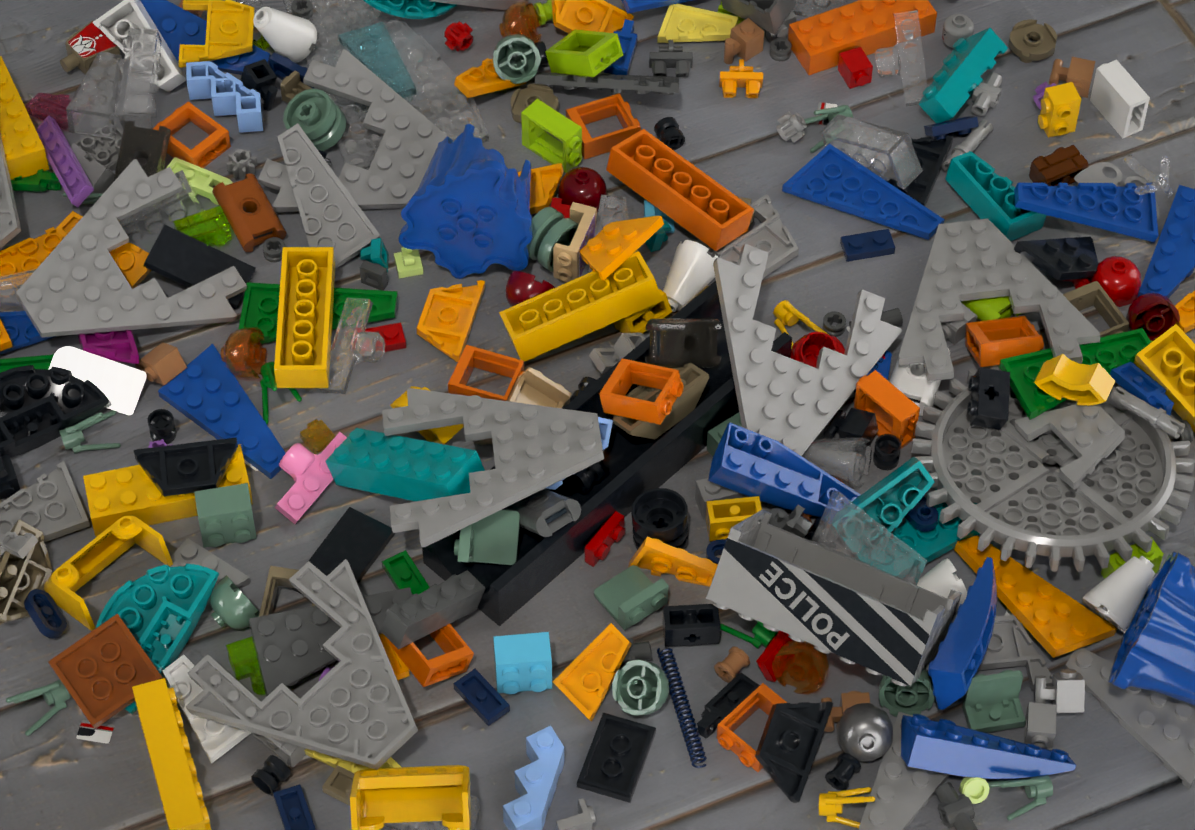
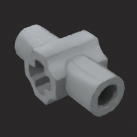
M994 72L989 73L985 82H981L974 89L972 95L974 103L971 111L975 115L984 116L989 106L996 108L1002 93V88H999L1003 81L1001 75Z

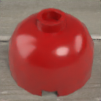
M1120 256L1108 257L1098 263L1097 271L1093 278H1091V283L1098 281L1117 307L1131 304L1138 297L1141 288V274L1137 266L1131 260Z

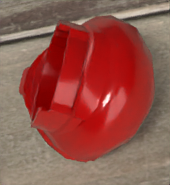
M811 332L793 344L790 358L816 368L819 351L823 347L842 354L845 353V349L836 336L823 332Z

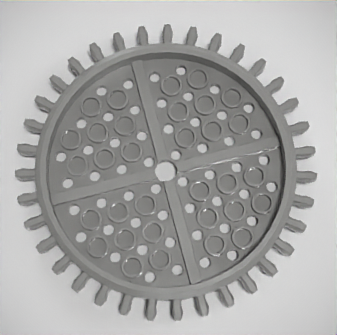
M997 365L989 366V369L1000 370ZM973 368L968 371V382L970 377L976 373ZM955 378L950 380L949 392L956 396L954 399L939 390L935 393L934 404L944 409L943 411L925 405L923 409L922 419L936 425L920 421L916 423L915 436L932 440L913 438L911 453L930 455L915 457L921 461L927 471L932 472L929 474L935 483L930 488L937 487L938 489L927 493L926 505L929 508L946 502L948 507L941 510L940 522L944 524L959 517L963 522L958 525L957 537L962 539L972 530L977 531L981 534L977 548L980 551L987 548L992 540L1002 544L1001 560L1006 561L1011 556L1013 549L1026 552L1024 559L1025 567L1031 568L1034 564L1036 555L1050 556L1049 564L1051 571L1058 570L1061 557H1073L1077 572L1083 571L1085 556L1089 555L1096 556L1102 569L1108 568L1110 558L1108 551L1116 550L1124 561L1127 562L1131 559L1133 551L1129 545L1132 541L1146 553L1149 552L1153 539L1146 534L1147 531L1165 540L1168 536L1169 526L1159 519L1162 518L1178 526L1182 516V511L1168 504L1187 509L1191 497L1190 494L1173 489L1192 492L1195 477L1176 473H1193L1195 460L1175 458V456L1189 454L1191 445L1189 440L1171 442V439H1175L1173 436L1159 428L1151 427L1150 423L1110 401L1113 390H1116V386L1113 385L1106 402L1099 405L1125 431V439L1106 459L1102 458L1095 466L1090 476L1086 475L1081 480V485L1073 490L1060 476V468L1051 474L1049 473L1050 469L1045 468L1043 463H1058L1062 468L1078 459V457L1052 430L1034 438V441L1028 442L1015 429L1014 421L1027 417V414L1011 387L1009 392L1008 421L1001 430L970 425V415L967 414V407L972 391H969L966 386ZM1067 399L1048 411L1075 405L1078 401Z

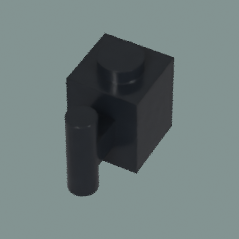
M265 59L244 66L240 79L243 82V86L249 90L254 89L259 92L260 97L264 100L263 108L267 111L272 110L278 91L277 87L274 86L277 76Z
M851 408L846 416L844 411L838 410L825 430L824 436L827 439H833L837 432L839 433L843 448L866 453L879 431L875 413Z
M0 453L1 500L7 499L18 492L20 486L9 454L1 456Z

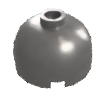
M870 703L856 704L847 708L836 725L837 738L843 751L859 761H873L883 756L890 748L893 740V726L888 714L883 709L881 710Z

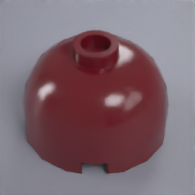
M578 167L567 172L561 179L558 198L562 199V204L572 205L575 202L597 208L598 212V209L606 204L607 187L603 177L596 170Z
M513 271L507 281L506 299L511 306H514L555 287L545 280L542 283L534 280L536 276L532 274Z
M1146 293L1131 303L1126 320L1129 322L1130 331L1143 328L1149 339L1154 341L1177 322L1179 324L1180 316L1175 305L1166 296L1158 293Z

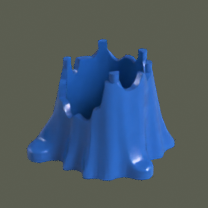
M471 124L465 125L464 132L454 142L447 136L442 142L438 143L418 189L401 211V217L407 223L401 229L398 238L399 243L404 248L431 251L435 255V263L449 269L452 276L456 279H462L472 273H484L488 266L494 263L502 264L514 271L525 269L529 261L527 244L531 242L533 237L532 216L530 213V161L525 160L520 177H518L516 169H508L506 167L503 155L499 151L485 149L482 145V140L474 137L475 127Z
M1172 552L1171 555H1168L1162 568L1157 571L1129 629L1126 630L1121 639L1122 643L1116 653L1108 682L1121 689L1135 687L1156 691L1195 706V567L1191 565L1188 557Z

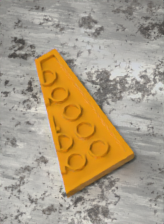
M978 535L956 543L954 550L976 574L978 569L982 568L987 557L993 559L997 597L1053 658L1115 635L1117 630L1115 626L1013 558L1009 557L1006 561L1001 560V550L992 544H989L983 551L978 550Z

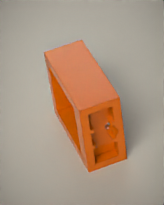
M620 93L566 109V117L582 127V156L584 160L610 152L612 147L641 130L638 119L633 118L629 103L627 101L624 102ZM616 115L623 129L592 138L585 125Z
M190 102L177 108L170 116L160 121L153 128L154 135H158V138H154L155 145L173 158L177 157L201 168L206 167L231 147L229 131ZM190 121L209 134L207 138L191 150L172 136Z
M1025 316L966 323V347L980 367L999 365L1000 359L1036 352L1044 348L1042 335L1038 334L1034 325Z
M466 345L448 382V393L466 396L478 395L481 398L507 401L518 376L525 371L524 361ZM474 367L512 378L505 395L501 396L466 386Z
M622 358L599 393L603 412L661 425L666 415L670 414L677 397L682 395L683 382H681L679 370ZM632 384L662 390L655 402L625 396Z
M876 370L868 376H862L856 384L854 408L875 413L879 430L876 435L878 437L884 434L896 436L900 440L902 449L916 437L915 428L919 418L920 407Z
M451 624L430 633L445 654L429 660L426 659L414 642L398 649L387 638L388 644L423 687L467 672L474 652Z
M764 683L729 713L717 727V739L720 745L726 750L734 752L746 767H752L756 772L763 768L755 757L756 751L738 737L734 731L758 708L769 715L772 705L787 703Z

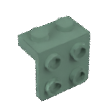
M500 510L461 529L460 539H456L454 545V555L458 556V562L514 565L517 562L519 512Z
M632 565L594 590V596L624 630H627L668 603L669 585L662 578L652 583L639 567Z
M1004 670L992 675L979 674L972 678L971 684L964 695L962 705L969 729L989 733L1025 727L1026 720L1019 700L1023 680L1020 670Z

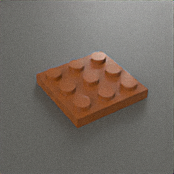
M118 613L48 661L94 729L135 701L132 690L133 686L163 679Z

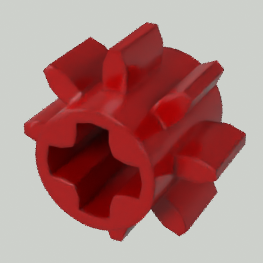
M460 21L450 24L445 30L444 37L447 39L445 44L451 50L455 49L457 52L468 49L473 42V36L470 34L473 29L468 24H462Z

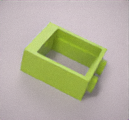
M576 29L545 51L551 73L595 77L623 56L617 33Z
M536 99L521 112L523 146L552 165L562 163L564 173L580 164L582 160L581 126L539 99Z

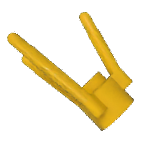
M788 300L781 301L774 308L773 315L777 318L774 324L780 329L781 333L786 332L788 334L785 325L793 326L800 320L814 331L827 334V332L811 322L808 317L799 312Z
M871 787L820 793L819 816H827V822H837L859 829L860 822L839 817L837 814L843 813V804L874 802L875 797L873 796L847 797L870 793L872 791Z

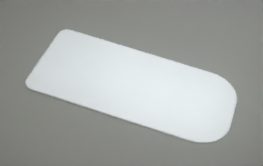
M70 346L62 347L56 351L48 369L50 370L52 366L70 370L72 376L84 382L88 379L108 398L109 403L104 407L126 415L134 413L147 377L144 371Z

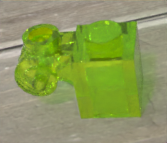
M252 636L227 644L228 659L236 680L239 681L250 677L254 693L265 695Z

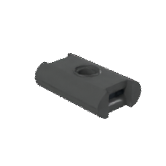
M545 488L506 507V510L519 512L520 527L543 537L552 536V533L568 523L576 521L581 515V507L576 500Z

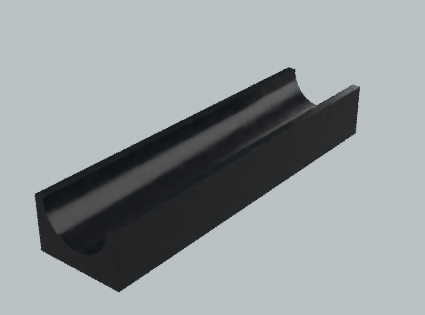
M716 281L623 358L667 368L684 367L685 364L692 363L708 373V382L695 409L656 439L630 435L613 422L608 447L603 450L604 459L598 462L604 471V478L597 483H593L592 488L585 494L577 492L570 485L567 478L562 481L563 484L556 490L548 489L576 500L581 507L579 519L558 529L550 537H543L520 527L517 562L514 565L458 562V556L454 555L455 540L460 539V530L426 547H422L423 563L444 581L454 574L459 575L468 570L485 587L478 609L498 626H501L585 552V546L615 511L624 515L625 518L632 512V504L637 496L647 490L659 488L707 446L708 431L739 413ZM658 330L662 331L661 357L657 355ZM705 330H709V356H705ZM786 332L782 333L773 341L771 351L790 358L792 337ZM619 362L563 409L597 413L598 417L613 420L615 415L603 412L599 393ZM632 384L627 394L639 385Z

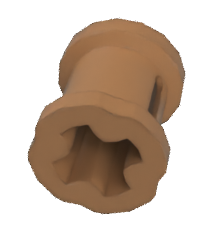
M733 646L729 649V655L722 662H717L714 665V670L722 680L729 683L743 667H747L750 664L749 657L742 649Z

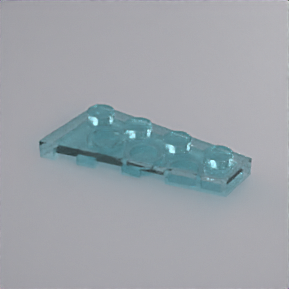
M383 22L338 35L342 46H346L356 59L402 98L416 94V87Z

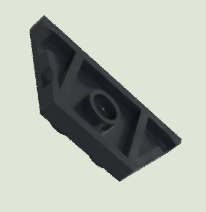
M945 136V140L931 141V137L900 139L885 171L884 180L925 206L942 168V163L945 161L950 150L953 137Z
M1091 236L1017 241L1014 247L1015 252L1019 254L1027 252L1034 257L1032 263L1045 270L1058 281L1093 278L1097 271L1098 259Z
M237 437L136 449L134 450L136 461L163 496H171L218 488L237 450L238 443Z
M830 701L822 703L800 702L797 704L777 703L772 705L755 757L793 803L799 802L833 706V703Z

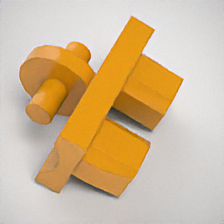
M739 59V66H729V72L720 71L719 87H722L724 98L736 97V88H746L745 97L758 98L763 84V72H753V66H744V59Z

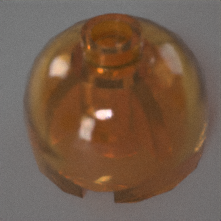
M529 0L516 2L505 10L502 23L499 25L503 37L520 34L530 38L534 43L541 42V34L536 35V27H540L538 15L532 3L528 4Z
M247 327L236 330L229 335L225 346L221 349L222 361L226 363L227 368L232 374L240 378H260V369L266 363L267 351L266 348H261L260 340L265 339L259 328Z
M791 640L786 642L776 653L775 659L772 662V670L778 682L784 687L787 684L796 687L797 689L793 692L798 694L816 692L824 683L829 669L827 654L816 650L813 644L806 641L797 642Z

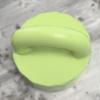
M965 777L960 783L959 792L961 795L964 794L969 797L972 804H977L987 798L990 788L984 778Z

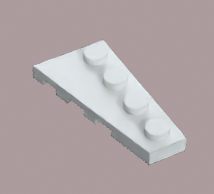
M183 655L162 670L163 677L169 688H174L176 700L212 764L250 735L251 732L192 715L188 712L186 706L203 689L189 677L188 672L195 665Z

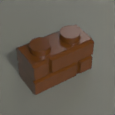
M1074 145L1066 148L1060 147L1048 156H1038L1031 162L1029 177L1033 183H1045L1048 186H1057L1059 183H1068L1070 185L1076 182L1074 177L1082 170L1088 168L1089 164Z

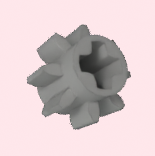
M788 111L778 119L780 124L776 128L783 140L788 141L791 139L795 143L805 135L803 130L807 128V125L799 113L792 115Z
M237 149L232 155H228L227 171L233 172L234 178L245 179L246 174L256 173L257 158L255 156L251 157L250 150Z

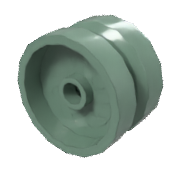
M313 88L302 91L295 95L284 111L283 122L286 129L288 130L298 123L316 149L321 151L334 146L341 139L346 129L344 112L323 90Z
M545 207L532 218L531 222L533 237L531 242L527 244L529 258L538 260L541 266L553 272V247L555 243L569 246L579 224L570 218H564V215L553 207Z

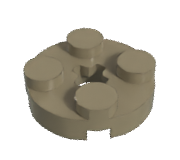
M1032 19L1023 20L1015 24L1010 33L1009 47L1015 55L1019 56L1020 61L1030 63L1053 56L1057 35L1050 25L1044 23V26L1036 24L1037 20ZM1029 38H1032V40H1037V42H1031L1029 41Z
M528 84L527 88L521 91L520 88L512 94L510 100L513 120L521 123V112L536 99H539L558 112V97L553 94V90L543 84Z

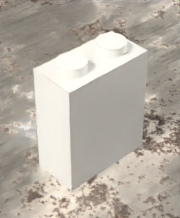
M1118 60L1102 64L1096 69L1090 101L1122 139L1143 130L1150 97Z

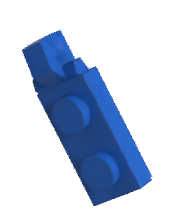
M625 19L622 31H614V33L618 34L623 56L604 69V73L628 75L637 44V34L633 33V20Z
M1128 362L1111 370L1110 376L1127 392L1157 409H1164L1167 415H1171L1174 402L1165 394L1166 389L1135 364Z

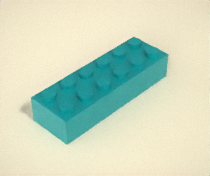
M355 428L325 461L336 485L411 501L471 493L469 473L485 471L476 450L398 435L385 436V433Z

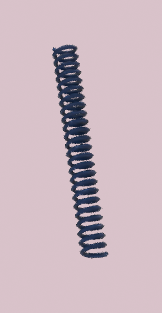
M658 648L657 654H659L658 658L660 659L662 670L665 674H668L666 676L669 678L668 682L671 683L669 684V691L674 709L676 710L675 713L679 719L678 722L683 733L687 751L689 752L690 761L695 768L705 767L706 764L700 766L694 764L704 762L707 757L704 756L705 752L703 751L704 747L701 746L702 742H699L701 738L698 737L699 733L697 732L698 728L695 727L696 723H693L695 719L692 718V710L689 709L691 705L688 704L689 700L687 699L688 696L685 695L686 691L683 690L685 687L682 685V677L679 676V668L676 667V659L673 658L675 654L672 653L673 649L666 648L659 652L660 648Z

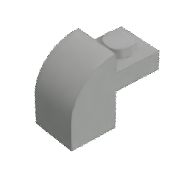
M622 333L613 348H593L589 357L597 370L604 374L643 342L645 337L642 333Z

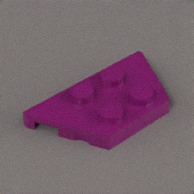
M131 330L77 334L83 351L109 360L133 364L139 363V354Z

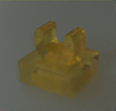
M317 419L308 423L307 428L300 432V438L313 454L323 451L335 438V435L322 420L318 421Z

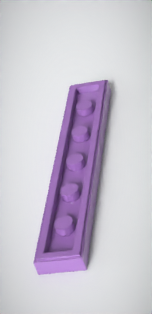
M49 115L36 128V131L45 148L46 157L70 202L78 208L92 193L94 188L58 123Z

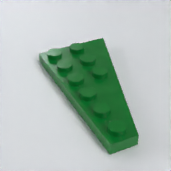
M247 282L236 339L237 349L276 341L280 284ZM334 288L332 330L395 318L398 300L397 291Z
M1143 328L1100 337V342L1079 345L1083 356L1082 364L1092 365L1099 363L1110 375L1112 369L1128 362L1134 363L1136 354L1152 342ZM1051 348L1000 359L999 367L1001 371L1010 372V387L1029 420L1067 400L1066 398L1058 400L1050 396L1034 383L1043 363L1053 358Z

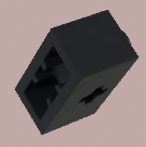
M980 367L975 375L970 377L968 383V390L972 391L967 407V414L970 415V425L1001 430L1009 417L1010 372Z
M713 604L663 606L662 624L665 647L719 644V609Z

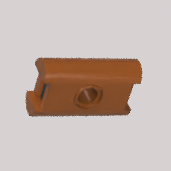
M248 173L245 179L226 186L221 182L213 188V195L245 252H253L254 246L264 243L269 238L277 237L283 240L286 237L287 233L254 174Z

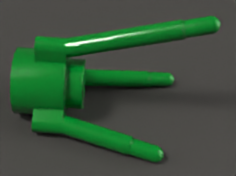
M274 362L265 363L260 369L263 378L260 381L262 387L263 420L266 424L269 422L268 387L273 391H277ZM289 388L298 402L302 401L296 388Z
M757 621L758 623L752 630L753 638L720 623V630L751 643L757 649L762 645L767 648L778 633L763 626L764 623Z

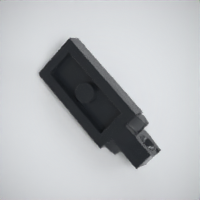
M739 673L705 705V710L701 714L702 719L697 723V732L705 739L715 732L718 724L760 685L743 673Z

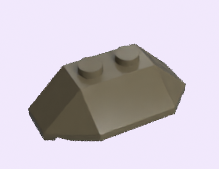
M692 363L685 364L684 367L671 368L679 370L680 379L683 382V392L680 397H677L670 414L666 415L661 425L617 415L613 417L614 424L633 436L649 439L658 438L695 409L708 382L709 374ZM639 385L625 396L655 402L662 390Z
M20 519L15 523L10 532H15L20 536H24L25 533H32L39 541L24 559L7 551L0 557V621L3 623L30 617L24 607V600L29 592L34 589L44 591V584L52 573L49 554L43 541L45 540L43 532Z

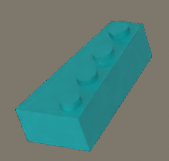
M991 28L968 38L962 37L958 39L953 45L954 49L951 54L943 60L944 65L934 74V81L924 90V96L919 102V106L935 123L947 121L955 116L970 97L969 92L982 82L983 79L980 76L988 69H992L997 63L994 58L998 54H1004L1008 49Z
M971 151L951 159L945 179L980 219H989L1010 241L1042 229L1047 215L1015 207V187L1012 186L1013 181L994 173L995 168Z
M912 457L827 519V521L854 559L866 564L871 555L882 546L888 535L894 528L898 527L903 521L904 516L910 509L914 508L935 481L921 461Z

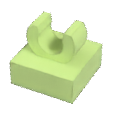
M402 247L401 252L394 253V261L399 279L423 274V266L418 249L412 250Z

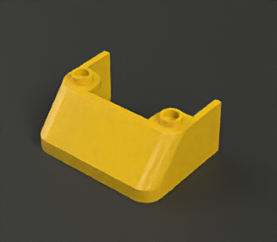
M124 516L58 567L45 582L44 590L52 597L57 606L92 631L96 627L84 599L75 593L78 589L135 543L165 565L171 566L173 562L164 538L160 533L135 516Z
M463 765L379 768L378 770L363 769L355 772L350 794L352 830H380L384 827L385 823L442 821V825L448 827V830H470L469 767Z

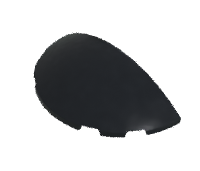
M28 365L1 372V456L9 454L10 458L39 448L60 437V430L74 426L93 416L109 403L108 398L88 379L84 382L72 376L70 370L52 366L50 370L35 369L33 365Z

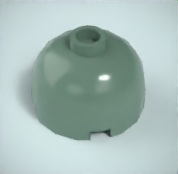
M520 34L505 36L497 43L493 51L492 61L495 72L501 79L511 80L510 82L514 84H520L529 81L536 75L541 57L538 47L530 38Z
M227 575L214 587L210 596V605L214 610L211 616L221 627L226 623L232 629L249 627L250 618L259 617V610Z
M631 660L625 663L626 665L621 670L618 669L613 679L612 691L615 701H618L624 712L640 716L649 715L661 709L668 697L669 682L665 672L657 664L646 660Z
M924 668L919 679L911 686H899L893 683L890 677L882 676L879 685V701L882 707L884 705L889 709L891 715L897 717L898 712L912 716L913 714L921 715V711H924L926 708L929 710L932 707L935 699L933 696V682Z

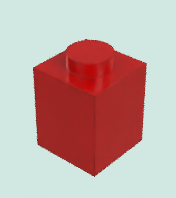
M861 47L839 53L838 71L849 89L871 83L873 65Z

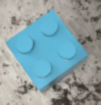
M549 632L493 636L498 693L516 694L522 691L542 692L546 689H552V657Z

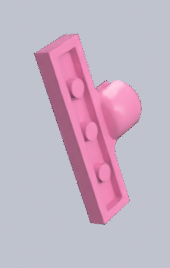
M341 432L318 455L310 452L301 443H296L291 446L280 460V468L289 474L295 483L277 503L275 509L292 523L296 524L334 480L325 461L347 438Z

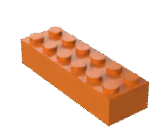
M859 0L789 24L788 40L791 43V50L807 74L812 75L838 66L839 53L861 47L867 56L934 33L937 12L928 0Z
M645 129L640 130L611 148L606 171L713 250L718 251L748 231L754 211L751 206Z

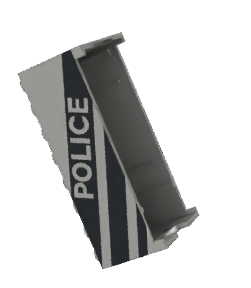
M760 510L731 527L706 599L713 601L715 607L723 610H734L738 612L739 617L745 620L753 621L755 619L764 623L763 626L771 631L778 632L780 630L789 634L788 637L794 641H806L813 644L814 648L820 652H832L839 655L840 660L845 663L860 664L866 667L865 670L871 674L888 676L893 683L899 686H911L919 679L923 668L928 670L930 662L935 659L938 653L939 644L945 640L949 625L960 600L961 592L951 589L948 598L921 588L769 524L772 513L765 510Z

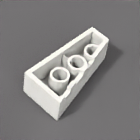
M124 0L92 22L160 88L170 92L186 81V74L182 68H179L178 61L141 1Z

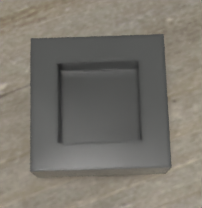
M364 260L360 266L361 283L384 291L388 285L387 269L380 264Z

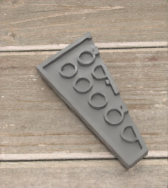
M297 123L277 136L309 247H334L335 269L360 254L361 249L371 246V239L381 238V235Z

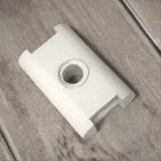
M898 355L889 382L920 407L919 416H923L925 405L933 406L935 393L938 391L941 380L928 381L923 363L899 365Z

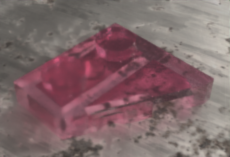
M38 93L25 105V108L29 115L43 121L50 115L56 120L60 128L67 130L92 105V97L84 96L83 100H70L69 95Z

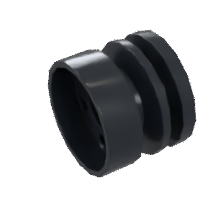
M654 488L637 496L632 504L631 512L633 542L636 549H639L646 537L659 539L663 543L675 548L685 549L689 538L688 506L685 499L676 491L667 488Z

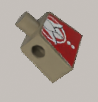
M91 21L66 40L65 45L68 56L61 59L60 64L67 73L78 67L86 76H90L121 63L120 49Z

